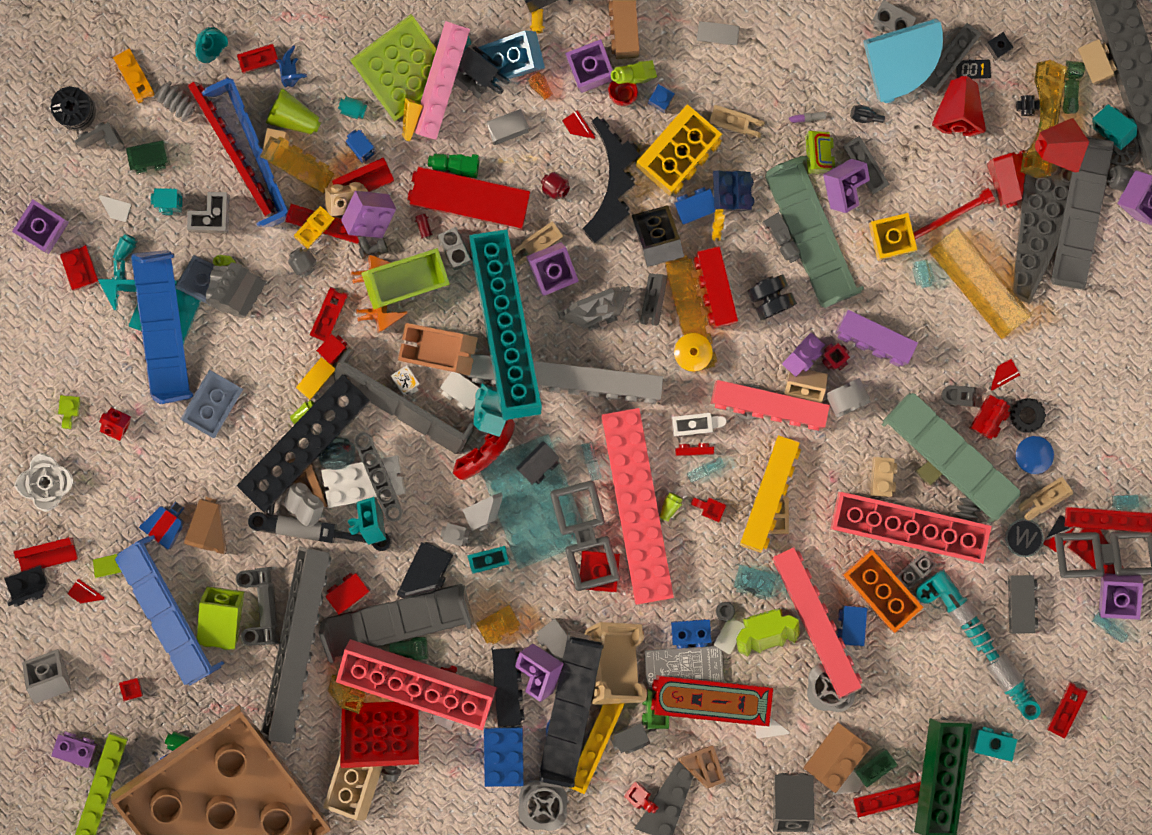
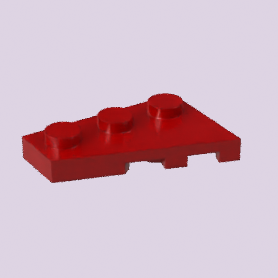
M1082 528L1079 532H1097L1100 537V544H1109L1100 529ZM1072 540L1067 548L1092 569H1096L1092 540ZM1104 565V572L1115 574L1114 565Z

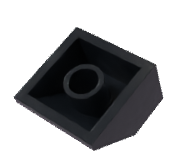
M542 441L516 469L532 485L534 483L539 485L546 478L544 473L548 469L553 471L560 464L557 461L560 457Z

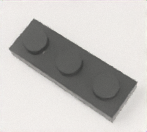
M860 136L843 146L850 159L867 163L870 181L865 184L872 195L890 185Z

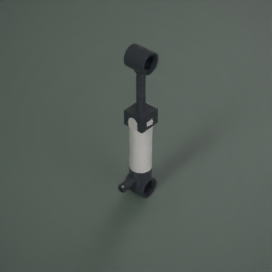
M275 503L266 513L254 512L248 519L249 527L255 531L334 544V538L366 543L360 534L352 535L348 532L336 531V524L318 522L307 527L297 518L275 515ZM257 516L263 518V525L260 527L254 524V519ZM385 533L387 540L385 547H379L377 542L371 544L375 550L379 552L386 551L391 547L392 539L387 533Z

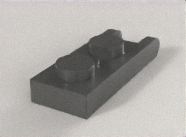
M649 273L640 319L641 324L646 325L650 317L652 318L651 324L653 326L659 325L668 279L667 275Z

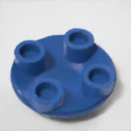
M1030 436L1022 440L1018 445L1015 459L1023 471L1030 474H1040L1048 470L1052 465L1054 451L1046 439L1039 436Z

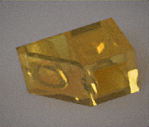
M332 674L328 688L329 694L340 708L359 714L366 700L367 692L337 683V675Z

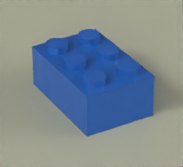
M523 726L484 727L485 787L524 786Z

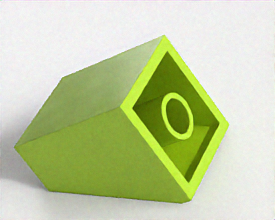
M206 587L199 604L197 630L199 645L203 647H219L223 650H235L239 637L245 591Z

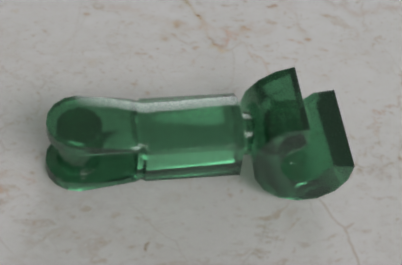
M1066 60L1068 70H1062L1064 78H1068V80H1065L1062 109L1065 114H1074L1079 109V80L1076 79H1081L1084 75L1085 65L1083 62Z

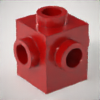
M110 407L108 412L103 413L99 420V423H101L99 432L121 441L129 428L132 416Z

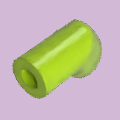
M217 255L213 258L215 266H228L231 262L236 263L228 255Z

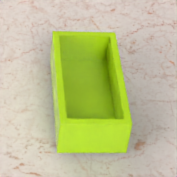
M438 248L361 273L373 310L450 285Z

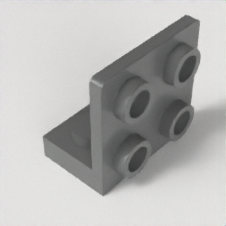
M105 122L99 123L94 127L95 130L89 133L85 131L77 136L78 139L75 140V143L82 149L103 138L111 148H115L118 151L126 148L115 127L108 122L106 124Z

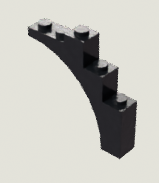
M598 116L591 121V124L599 134L606 149L609 163V181L607 192L600 208L594 217L582 228V231L594 245L630 216L628 212L630 208L624 201L620 202L619 199L635 187V178L630 172L625 173L624 170L640 158L638 146L634 142L630 143L629 141L621 145V138L616 133L612 134L608 129L610 126L604 118L600 120Z

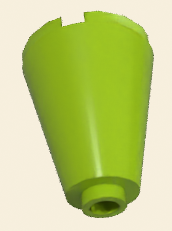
M281 89L277 96L278 99L273 104L265 123L310 135L313 132L317 133L321 122L318 121L319 117L289 92Z

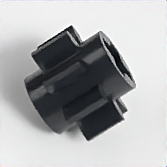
M1034 95L1020 96L1021 101L1016 102V111H1021V116H1035V111L1040 110V100H1035Z

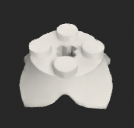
M39 453L32 458L30 468L18 476L14 487L20 495L32 499L38 509L48 512L57 507L63 495L70 491L73 484V476L67 468L61 467L52 456ZM45 477H48V480H50L47 488H45V485H42Z

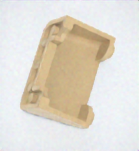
M599 622L589 627L585 631V635L602 639L604 642L591 704L640 703L646 701L647 689L643 683H638L636 647L644 640L642 625Z

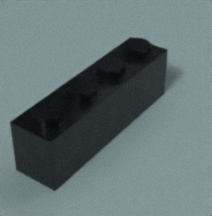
M515 647L492 649L494 685L497 687L495 698L498 727L521 725V721L525 720L524 709H520V701H523V691L519 690L518 682H522L521 671H517L515 667L519 656V651H516Z

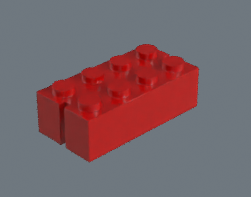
M720 246L698 251L693 262L695 270L700 272L698 282L700 289L704 288L705 294L702 298L704 306L709 308L710 313L707 315L709 326L713 325V329H718L736 324L738 318Z

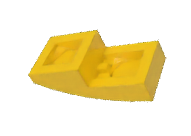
M320 206L294 234V238L309 249L335 218L330 216Z
M321 357L297 385L296 389L311 400L332 376L335 368Z

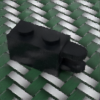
M474 44L466 48L459 64V71L461 73L471 76L480 87H489L498 94H502L504 90L494 82L495 78L505 85L510 83L509 78L500 72L503 68L501 64Z

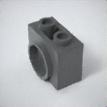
M641 720L613 732V738H611L615 751L619 749L620 753L625 752V754L650 744Z

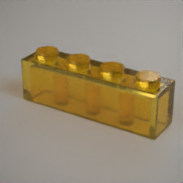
M270 136L260 157L309 187L325 193V188L328 187L335 174L329 170L330 166L321 161L317 163L315 161L316 157L308 153L302 154L303 150L295 145L289 146L288 140L280 136L278 139Z

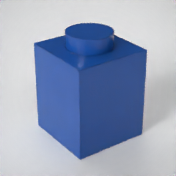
M658 84L648 104L665 113L675 93Z

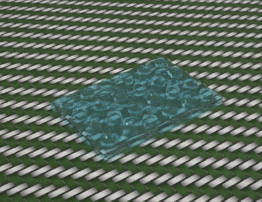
M549 434L502 452L492 464L481 471L490 497L502 492L503 497L498 517L518 569L565 552L567 546L577 544L575 533L567 535L560 533L550 496L551 491L569 486L561 465L559 464L553 471L548 469L544 473L546 478L539 485L536 483L532 485L516 469L542 441L555 452ZM572 493L560 496L559 500L566 526L582 523L583 521Z

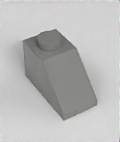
M502 492L463 509V513L472 531L478 528L482 531L491 527L489 523L497 518L503 497Z

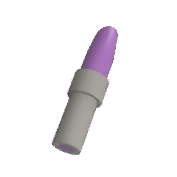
M825 111L809 112L789 117L792 123H806L826 119Z

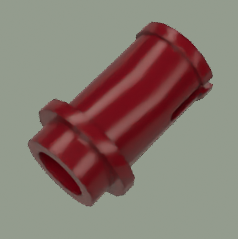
M426 213L415 216L416 220L414 222L418 225L421 239L432 236L433 233L428 222L429 216H426Z

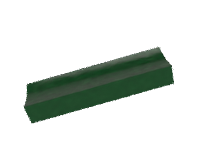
M929 719L914 832L920 835H957L972 723Z

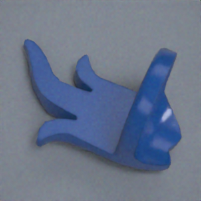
M295 45L286 51L283 60H276L280 68L281 81L285 88L295 86L301 78H307L306 73L297 74L295 63L298 59L290 60Z

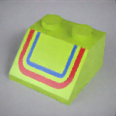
M808 131L805 136L806 155L808 157L807 172L808 174L827 173L832 168H835V157L831 156V149H834L833 137H830V132Z

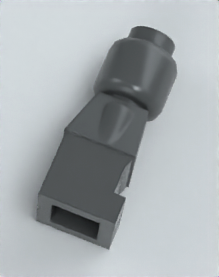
M778 212L762 222L764 228L770 230L772 238L780 247L779 250L784 259L789 260L790 263L800 258V250L794 241H790L791 237L788 226L785 224L780 213Z

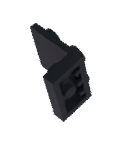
M41 564L4 577L11 595L7 601L8 606L14 605V607L23 605L25 600L31 598L33 601L44 597L43 594L46 593L49 587Z

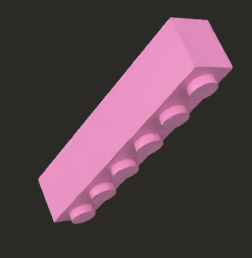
M445 21L420 104L423 107L414 133L431 139H437L469 35V28Z

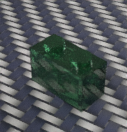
M164 140L126 148L130 171L136 172V175L148 173L147 170L155 169V171L165 170L166 166L171 165L167 145Z
M882 748L853 771L867 788L898 764L887 749Z

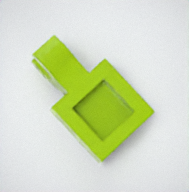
M60 395L58 415H64L61 428H72L73 416H79L80 397Z

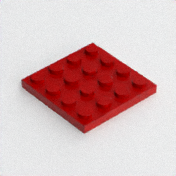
M394 701L342 704L341 768L419 764V709Z

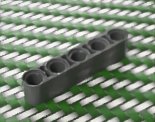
M359 433L354 440L355 446L385 517L389 521H399L403 516V509L374 440L368 433ZM362 436H367L369 439V443L365 447L359 445V439ZM369 454L376 456V462L372 465H369L366 461ZM380 471L384 474V479L382 482L377 483L374 480V474ZM386 489L390 490L392 494L391 498L387 501L381 497L382 491ZM392 507H396L399 510L397 518L389 516V510Z

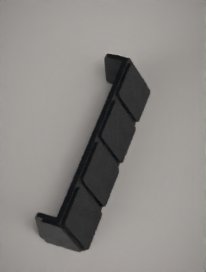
M571 630L568 632L562 661L563 666L558 679L539 771L540 782L569 788L575 786L576 771L600 657L604 648L602 639Z

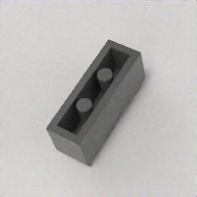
M1008 575L1009 633L1011 634L1035 633V629H1038V618L1035 617V610L1038 609V600L1034 596V590H1037V579H1034V575Z

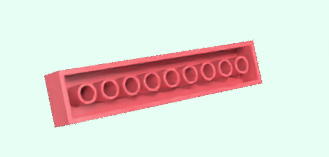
M636 408L602 414V423L635 604L674 598L640 409Z

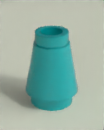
M124 233L123 236H120L112 257L118 260V262L125 260L137 247L136 243L138 241L131 235Z

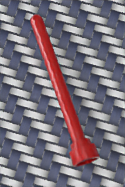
M989 188L982 190L976 199L914 231L915 240L982 203L989 205L994 202L995 198Z

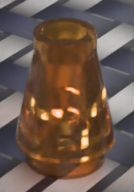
M539 71L527 80L529 86L544 101L553 95L544 74H541Z

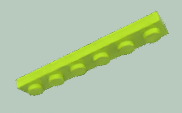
M112 732L108 734L75 835L97 834L128 738Z

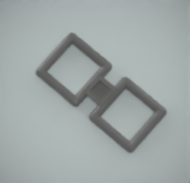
M590 480L551 491L550 496L560 533L562 535L575 533L577 544L565 548L575 589L582 591L618 581L620 575L610 538L604 536L596 539L593 527L601 526L605 523L595 482ZM589 489L596 519L566 526L559 497ZM604 545L611 575L581 582L574 553Z
M1113 531L1110 533L1111 544H1100V537L1097 532L1057 533L1055 535L1060 576L1062 578L1102 577L1105 574L1104 565H1114L1117 576L1152 575V533ZM1147 538L1151 567L1122 568L1118 539ZM1092 540L1096 569L1067 570L1063 541Z

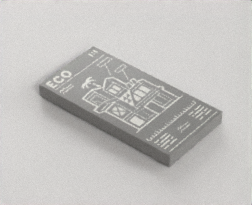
M716 646L645 650L647 689H652L653 679H656V675L724 682L722 650Z

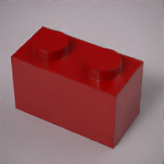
M331 334L316 351L330 365L334 366L344 351H347L348 348L346 346L348 343L341 336L337 335L335 337Z
M349 573L342 579L344 582L341 585L337 586L335 584L327 590L329 594L325 597L338 615L371 592L358 573L354 575Z

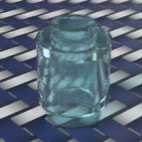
M928 259L914 262L912 270L916 286L920 285L921 289L932 286L935 278L931 263H928Z

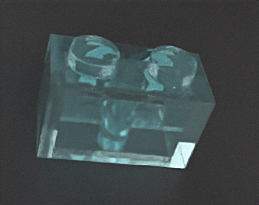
M738 565L732 587L736 588V592L746 595L748 591L755 593L754 597L765 600L766 596L771 597L777 575Z

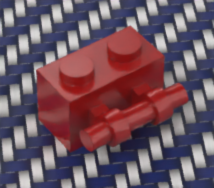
M988 395L969 429L988 440H991L993 437L996 438L1001 431L999 426L1002 420L1006 421L1011 413L1009 411L1010 405L1002 399L999 400L992 395Z

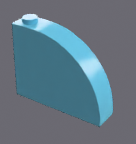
M932 19L863 40L876 96L880 102L890 103L895 100L894 98L910 93L923 84L934 71L943 45L942 26L938 19Z

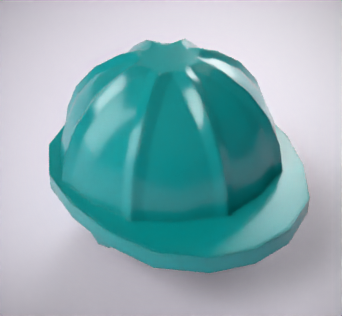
M215 27L205 28L197 34L195 41L197 59L202 63L214 61L220 56L222 50L228 46L227 36Z

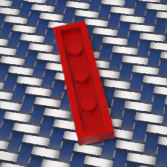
M291 203L285 222L302 227L315 211ZM334 217V221L323 232L325 235L357 245L360 242L357 236L348 235L341 221L342 219Z
M921 781L853 798L857 817L918 803Z

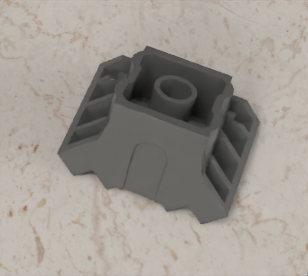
M231 262L228 266H214L210 274L209 288L206 292V303L222 313H230L233 316L245 318L248 312L251 311L253 304L257 301V297L261 294L267 281L260 279L261 277L254 275L249 269L242 268L240 264Z

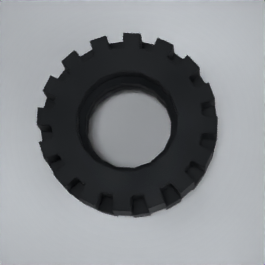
M1021 399L1010 410V420L1018 431L1020 430L1025 433L1034 432L1040 429L1045 422V408L1036 399ZM1030 407L1035 411L1036 417L1032 423H1025L1021 420L1020 413L1023 408Z

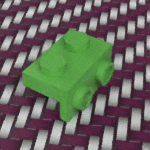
M647 689L646 701L642 702L643 705H646L645 713L642 714V725H645L646 729H669V716L652 714L651 704L655 691Z

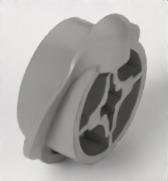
M823 664L815 665L808 676L807 697L811 705L818 710L842 712L850 708L855 699V692L840 699L835 692H828L826 690L828 685L825 679L830 683L831 681L824 674L826 671ZM820 677V679L824 682L825 687L824 690L817 695L815 685L817 679ZM832 694L840 702L830 704L822 701V699Z
M538 780L525 783L519 794L518 813L522 823L533 830L552 831L560 829L567 817L568 798L564 788ZM540 791H549L552 794H548L545 797H540L536 793ZM532 797L535 801V806L532 808V812L528 813V802ZM557 798L558 809L554 814L551 810V805L554 803V799ZM538 800L544 804L546 803L548 811L542 807L540 808ZM541 814H546L550 818L546 820H537L534 817H538Z

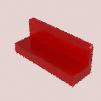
M383 157L332 180L333 185L346 186L350 185V183L358 182L363 184L368 192H372L394 182V178Z
M73 537L13 551L15 559L19 560L21 571L40 564L43 568L78 559Z

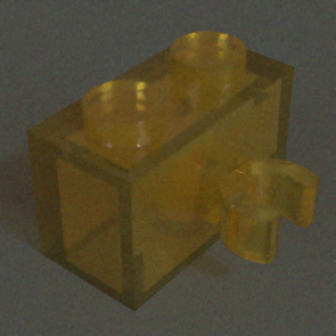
M509 604L477 622L476 625L486 643L491 642L493 645L501 641V636L508 632L511 635L519 630L518 626L521 623Z

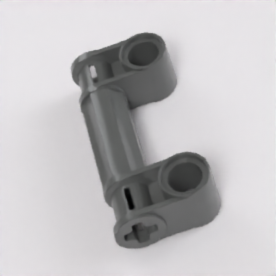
M272 567L243 570L236 576L238 586L242 588H257L260 627L245 629L241 634L242 642L249 646L279 644L276 636V628L278 626L274 583L271 582ZM244 573L250 576V582L246 585L240 582V577ZM248 631L254 632L256 636L253 642H248L245 638V634Z

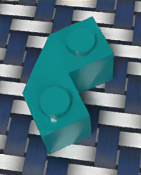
M482 383L481 388L477 390L475 395L474 425L479 431L500 437L506 420H502L497 388Z

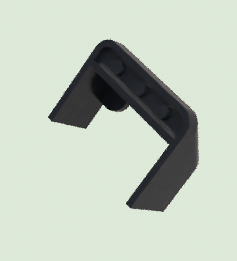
M421 542L397 592V596L404 599L432 592L440 587L442 588L446 580L444 574L453 554L427 542Z

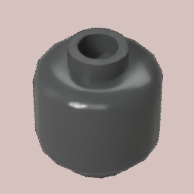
M1117 165L1110 169L1107 181L1112 189L1124 192L1135 171L1131 168Z
M299 247L289 254L288 264L296 275L304 274L308 276L315 271L313 267L317 261L309 249Z

